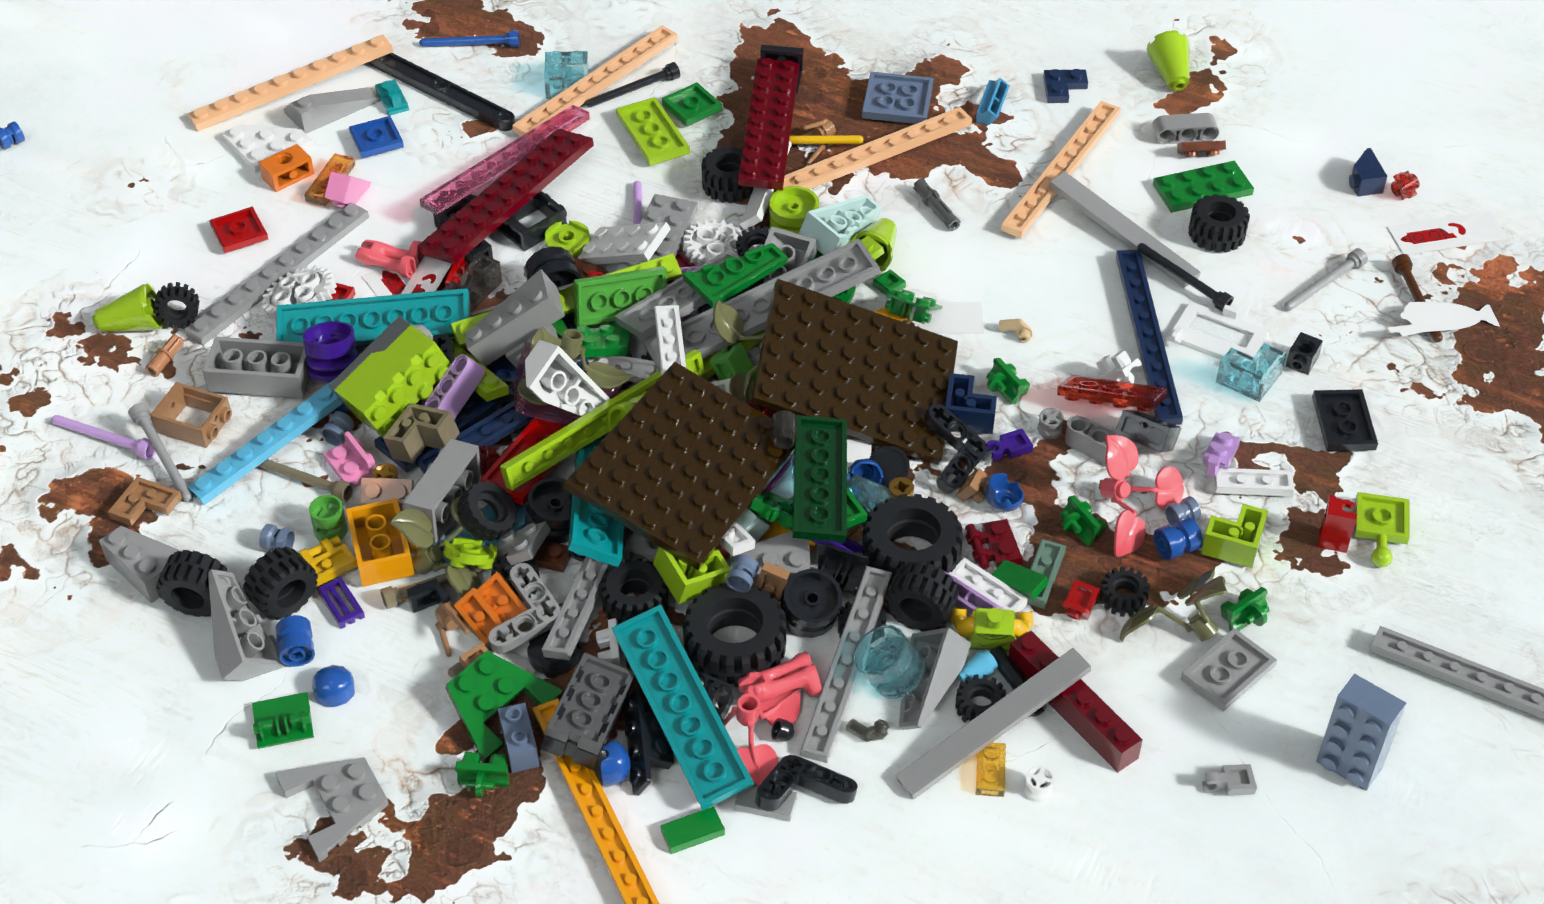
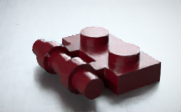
M1007 519L982 523V532L976 530L974 524L966 525L965 530L967 534L965 537L967 543L972 546L973 559L983 570L987 569L991 561H994L996 568L1004 560L1017 565L1022 564V555ZM987 543L989 549L984 548L982 544Z

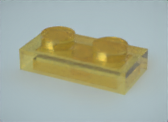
M991 743L977 753L975 795L1004 797L1005 743Z

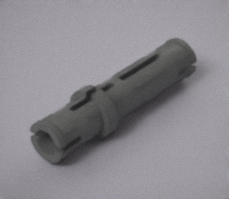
M918 179L914 183L913 189L922 197V202L933 210L949 231L956 230L960 226L959 223L961 221L952 213L949 207L940 199L939 193L932 189L925 179Z

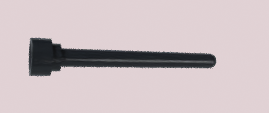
M675 62L666 64L662 71L586 100L585 105L591 108L663 79L675 80L680 78V70Z
M1144 243L1137 245L1139 252L1212 299L1215 308L1223 312L1225 305L1230 306L1234 297L1229 293L1215 291Z

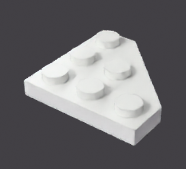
M241 124L222 133L224 141L255 173L260 172L259 161L295 144H298L304 151L313 147L312 139L302 129Z

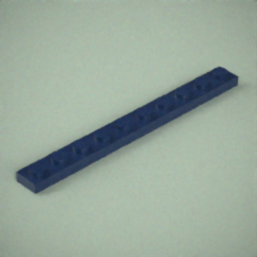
M1119 250L1116 252V261L1155 417L1174 425H1182L1183 415L1141 253L1138 250Z

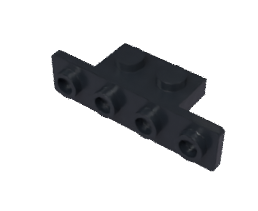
M635 689L625 699L622 711L625 714V736L628 742L627 752L631 761L630 783H632L633 795L639 796L651 783L650 766L669 769L674 764L672 749L655 715L644 712L642 691Z

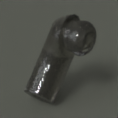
M853 718L846 726L848 732L865 742L883 740L888 735L887 730L889 729L888 723L881 719L875 721L874 726L866 727Z

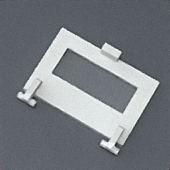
M1190 301L1166 339L1241 368L1249 369L1268 337L1270 330L1238 319L1239 309L1225 305L1222 313Z

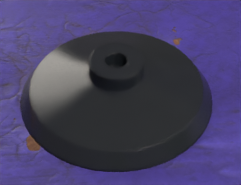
M883 446L871 453L869 459L875 461L880 466L884 476L881 482V489H889V483L894 478L907 477L910 463L903 450L895 446Z

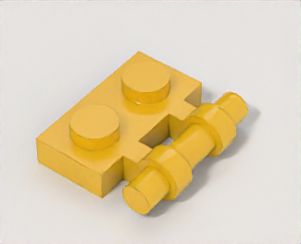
M338 536L331 539L325 538L319 541L320 544L308 550L304 548L298 551L316 570L318 575L316 580L318 582L317 587L358 567L355 557L347 546L341 543Z

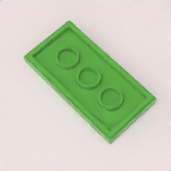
M662 266L575 279L574 324L578 327L616 321L615 315L666 286L667 269Z

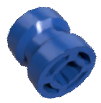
M15 121L8 123L5 128L0 127V147L3 150L10 148L14 143L19 144L25 141L24 134Z

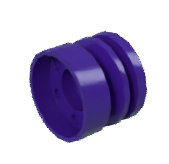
M340 321L318 323L306 329L302 335L304 350L307 355L308 373L316 381H333L358 357V352L355 348V332L353 326Z

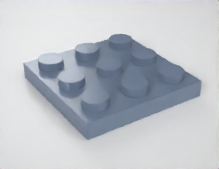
M870 72L862 118L913 124L927 120L934 78Z

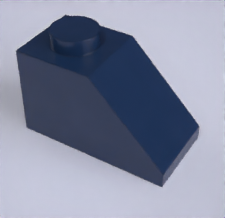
M1367 148L1354 164L1352 175L1349 176V185L1354 189L1358 197L1383 193L1388 177L1371 148Z

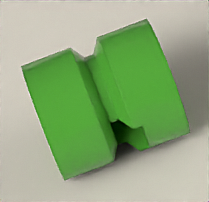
M322 495L315 498L309 506V514L315 537L318 541L325 538L331 539L335 536L342 540L348 531L342 501L334 495Z

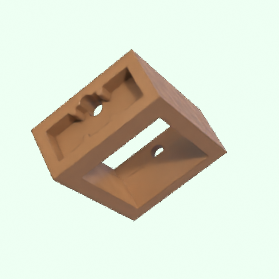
M176 382L150 414L157 433L207 448L212 440L218 436L224 424L230 420L232 410L228 397ZM186 405L211 413L201 428L175 419Z

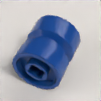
M1190 517L1174 522L1172 527L1166 525L1154 531L1155 547L1159 555L1166 561L1178 558L1184 553L1196 551L1203 546L1201 530L1194 519Z
M300 615L287 616L281 619L275 627L280 662L289 667H299L310 663L315 656L310 621Z

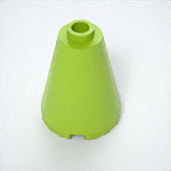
M1177 30L1165 31L1154 37L1155 40L1151 44L1149 41L1147 53L1167 86L1171 90L1181 91L1189 84V40L1185 33L1182 35Z
M881 218L855 234L850 242L858 238L862 240L869 235L883 246L884 254L875 260L880 271L883 272L890 265L893 258L897 227L892 220Z
M149 283L142 284L96 309L95 315L92 316L94 326L102 332L161 329L164 325L161 323L162 318L158 320L156 318L157 313L154 314L156 291Z

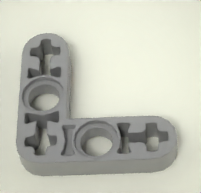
M519 563L513 566L510 570V579L512 586L524 601L528 610L496 626L489 633L490 647L499 654L507 653L552 629L556 618L560 614L558 603L534 569L526 563ZM518 575L527 576L529 584L525 585V581L518 577ZM533 591L543 593L542 597L537 600H532L528 596ZM543 606H546L547 611L553 614L552 617L544 615ZM524 622H528L533 625L532 628L526 632L520 631L518 629V626ZM510 630L514 631L515 637H513V633H510ZM501 637L506 639V641L502 643L500 640L497 641V638Z

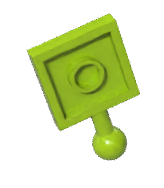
M1357 492L1355 498V514H1357L1355 537L1377 540V547L1371 554V560L1377 567H1387L1393 559L1391 551L1387 548V542L1408 544L1410 538L1409 499Z

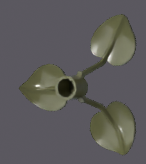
M720 300L716 302L713 310V322L716 332L723 341L728 344H734L737 339L740 341L762 340L763 342L764 334L753 336L741 335L744 330V324L739 313ZM758 364L745 377L742 374H735L731 378L729 383L731 395L745 403L751 401L754 381L750 380V377L757 371Z
M541 327L531 340L530 351L533 350L539 340L559 346L572 360L580 355L582 369L587 372L586 374L600 388H615L631 378L630 374L602 362H590L587 365L585 359L586 349L581 347L583 334L576 329H566L561 340L550 334L544 327ZM526 378L519 382L517 390L519 395L525 400L537 405H550L541 401L526 387Z
M460 497L452 501L450 509L454 519L461 524L460 517L457 515V503L460 501ZM413 508L405 509L395 515L389 522L409 542L421 549L412 559L413 567L418 573L425 575L432 569L437 572L440 569L446 568V577L461 598L472 588L478 589L482 585L478 574L469 565L466 564V567L458 568L451 566L450 562L440 564L443 558L441 549L444 547L445 541L448 540L450 542L464 530L463 524L438 546H431L434 534L431 533L432 524L421 511Z
M1209 570L1180 589L1177 594L1178 599L1181 600L1190 595L1185 601V605L1190 606L1194 604L1197 609L1187 617L1189 620L1188 624L1161 606L1155 607L1150 605L1138 611L1126 621L1120 633V640L1123 643L1129 633L1148 623L1157 613H1162L1178 623L1188 633L1193 630L1201 642L1208 640L1219 629L1204 611L1200 601L1217 595L1228 594L1224 577L1218 576L1213 579L1214 571Z

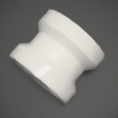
M1035 766L1029 769L1026 773L1024 784L1026 797L1034 802L1047 801L1052 795L1054 785L1053 773L1044 766Z

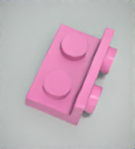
M347 431L344 433L345 443L323 454L326 462L338 478L352 483L354 488L361 484V478H373L372 471L376 463L371 453L364 451L358 437L354 438Z

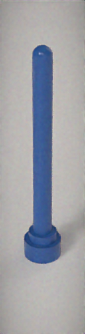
M511 30L509 33H505V35L423 38L419 41L422 47L505 43L506 46L510 45V47L520 46L518 30Z

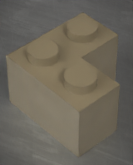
M410 403L384 435L383 439L393 459L414 463L426 446L441 449L446 446L450 439H456L460 432L451 412Z

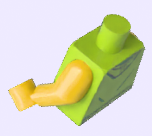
M954 607L950 617V622L954 623L957 633L962 637H966V640L971 643L969 648L971 650L986 649L991 651L993 648L1001 646L1004 651L1009 652L1010 643L1029 632L1030 627H1033V611H1017L1016 619L1013 610L976 608L972 615L966 618L967 608L959 609Z

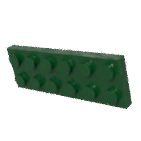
M796 415L792 538L846 543L847 419Z

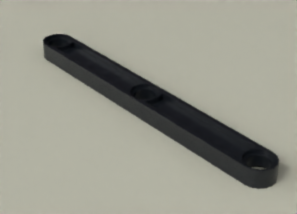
M389 53L382 56V58L369 62L372 67L500 131H510L513 129L512 125L515 123V116L511 111L394 53Z

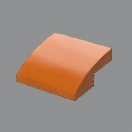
M498 572L478 589L472 588L453 605L484 644L489 643V633L493 628L528 610L526 604Z

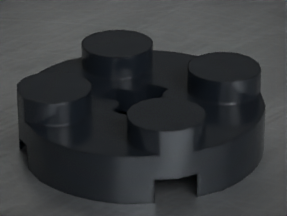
M550 629L529 640L527 655L530 665L536 671L543 673L547 678H556L558 675L569 672L579 664L582 658L581 641L579 638L570 660L544 657L542 648L551 631Z

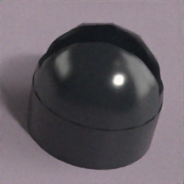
M777 718L771 730L772 739L780 742H787L792 739L795 733L793 724L788 720Z

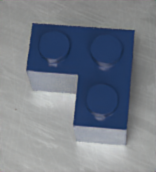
M950 373L945 407L974 432L993 434L997 396L974 394L975 376Z

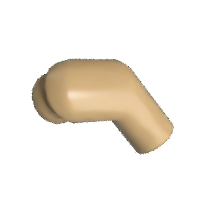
M1022 319L999 321L1000 332L1014 331L1018 335L1020 342L1026 343L1032 337L1031 328Z

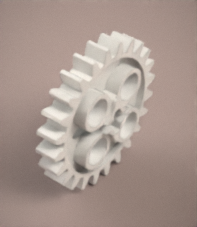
M705 219L703 224L696 222V226L690 225L689 230L685 232L682 243L683 251L686 252L685 257H691V263L698 262L697 266H701L727 250L738 255L736 241H738V235L742 236L741 225L734 227V222L728 225L725 223V220L717 223L715 219H713L712 223ZM756 245L751 246L749 250L757 248Z
M314 265L309 270L308 266H306L303 271L296 269L293 274L288 272L285 278L279 277L280 281L278 283H272L273 288L266 289L267 294L262 296L264 300L261 303L269 319H274L277 322V305L331 300V294L336 293L334 289L337 287L336 281L328 268L324 270L323 266L317 269L316 265Z

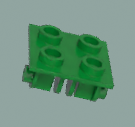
M902 289L901 291L895 290L894 293L886 294V296L891 297V300L886 301L884 308L888 310V313L901 315L903 318L908 312L907 318L909 320L912 319L913 321L925 324V322L930 323L932 314H929V311L942 309L943 306L936 304L937 300L925 296L923 298L914 297V292Z
M308 692L252 703L255 723L253 724L258 749L314 738Z

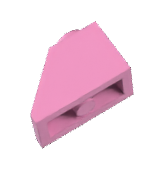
M331 171L324 198L331 199V204L343 208L345 204H350L351 202L356 204L370 187L371 182Z

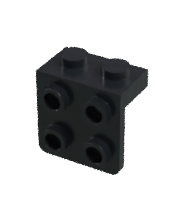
M761 45V59L790 60L800 64L796 88L797 94L803 73L804 48Z

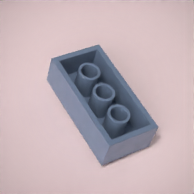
M1354 673L1337 696L1316 762L1325 769L1347 779L1351 784L1367 791L1383 769L1407 703Z

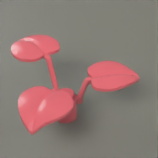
M1106 435L1105 463L1108 475L1111 478L1102 480L1100 493L1104 498H1110L1111 503H1117L1125 509L1117 518L1114 534V556L1120 557L1139 549L1145 538L1144 521L1141 518H1137V512L1121 500L1128 497L1131 491L1156 492V505L1161 509H1165L1168 504L1173 502L1179 504L1184 493V482L1176 468L1166 466L1161 468L1156 475V488L1130 486L1124 479L1130 476L1129 471L1135 469L1138 464L1137 448L1126 437Z
M801 688L787 691L764 702H760L752 694L742 695L738 700L737 707L733 706L731 712L722 721L724 726H726L736 715L741 725L748 726L749 748L741 747L737 751L754 785L759 786L778 764L777 754L771 746L761 744L754 747V724L758 721V717L761 720L766 718L772 726L777 718L788 720L793 724L798 719L800 713Z

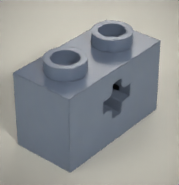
M522 703L498 709L500 727L511 772L515 773L539 767L537 746L526 704Z

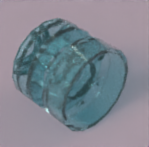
M882 625L867 632L857 643L853 653L854 664L859 672L885 698L897 699L907 696L918 687L926 671L925 660L910 643L903 632L893 625Z

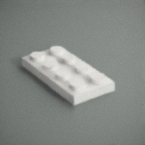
M667 222L600 227L595 231L591 241L584 246L578 259L592 264L649 261L671 228Z

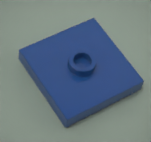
M391 116L349 126V133L361 158L404 147L403 140Z

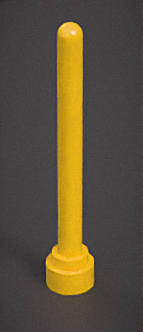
M860 135L790 136V142L792 144L863 143V137Z

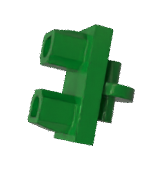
M994 358L993 368L986 376L988 379L987 388L992 392L999 391L1010 404H1016L1019 396L1027 394L1030 383L1026 379H1019L1016 376V368L1012 364H1005L1001 358Z
M1075 495L1069 496L1067 506L1059 515L1063 519L1061 528L1065 532L1073 531L1086 546L1092 545L1095 538L1103 534L1107 524L1102 518L1095 519L1092 516V507L1087 501L1080 502Z
M1260 587L1252 591L1246 588L1240 592L1238 596L1239 602L1234 604L1226 601L1221 605V616L1228 621L1229 631L1233 628L1240 631L1251 623L1262 626L1267 622L1266 613L1270 611L1266 602L1267 589Z
M465 752L462 761H456L455 771L457 772L458 784L465 785L466 789H475V796L477 798H483L485 790H494L495 787H509L510 779L504 754H493L490 757L489 763H480L479 754L476 752Z

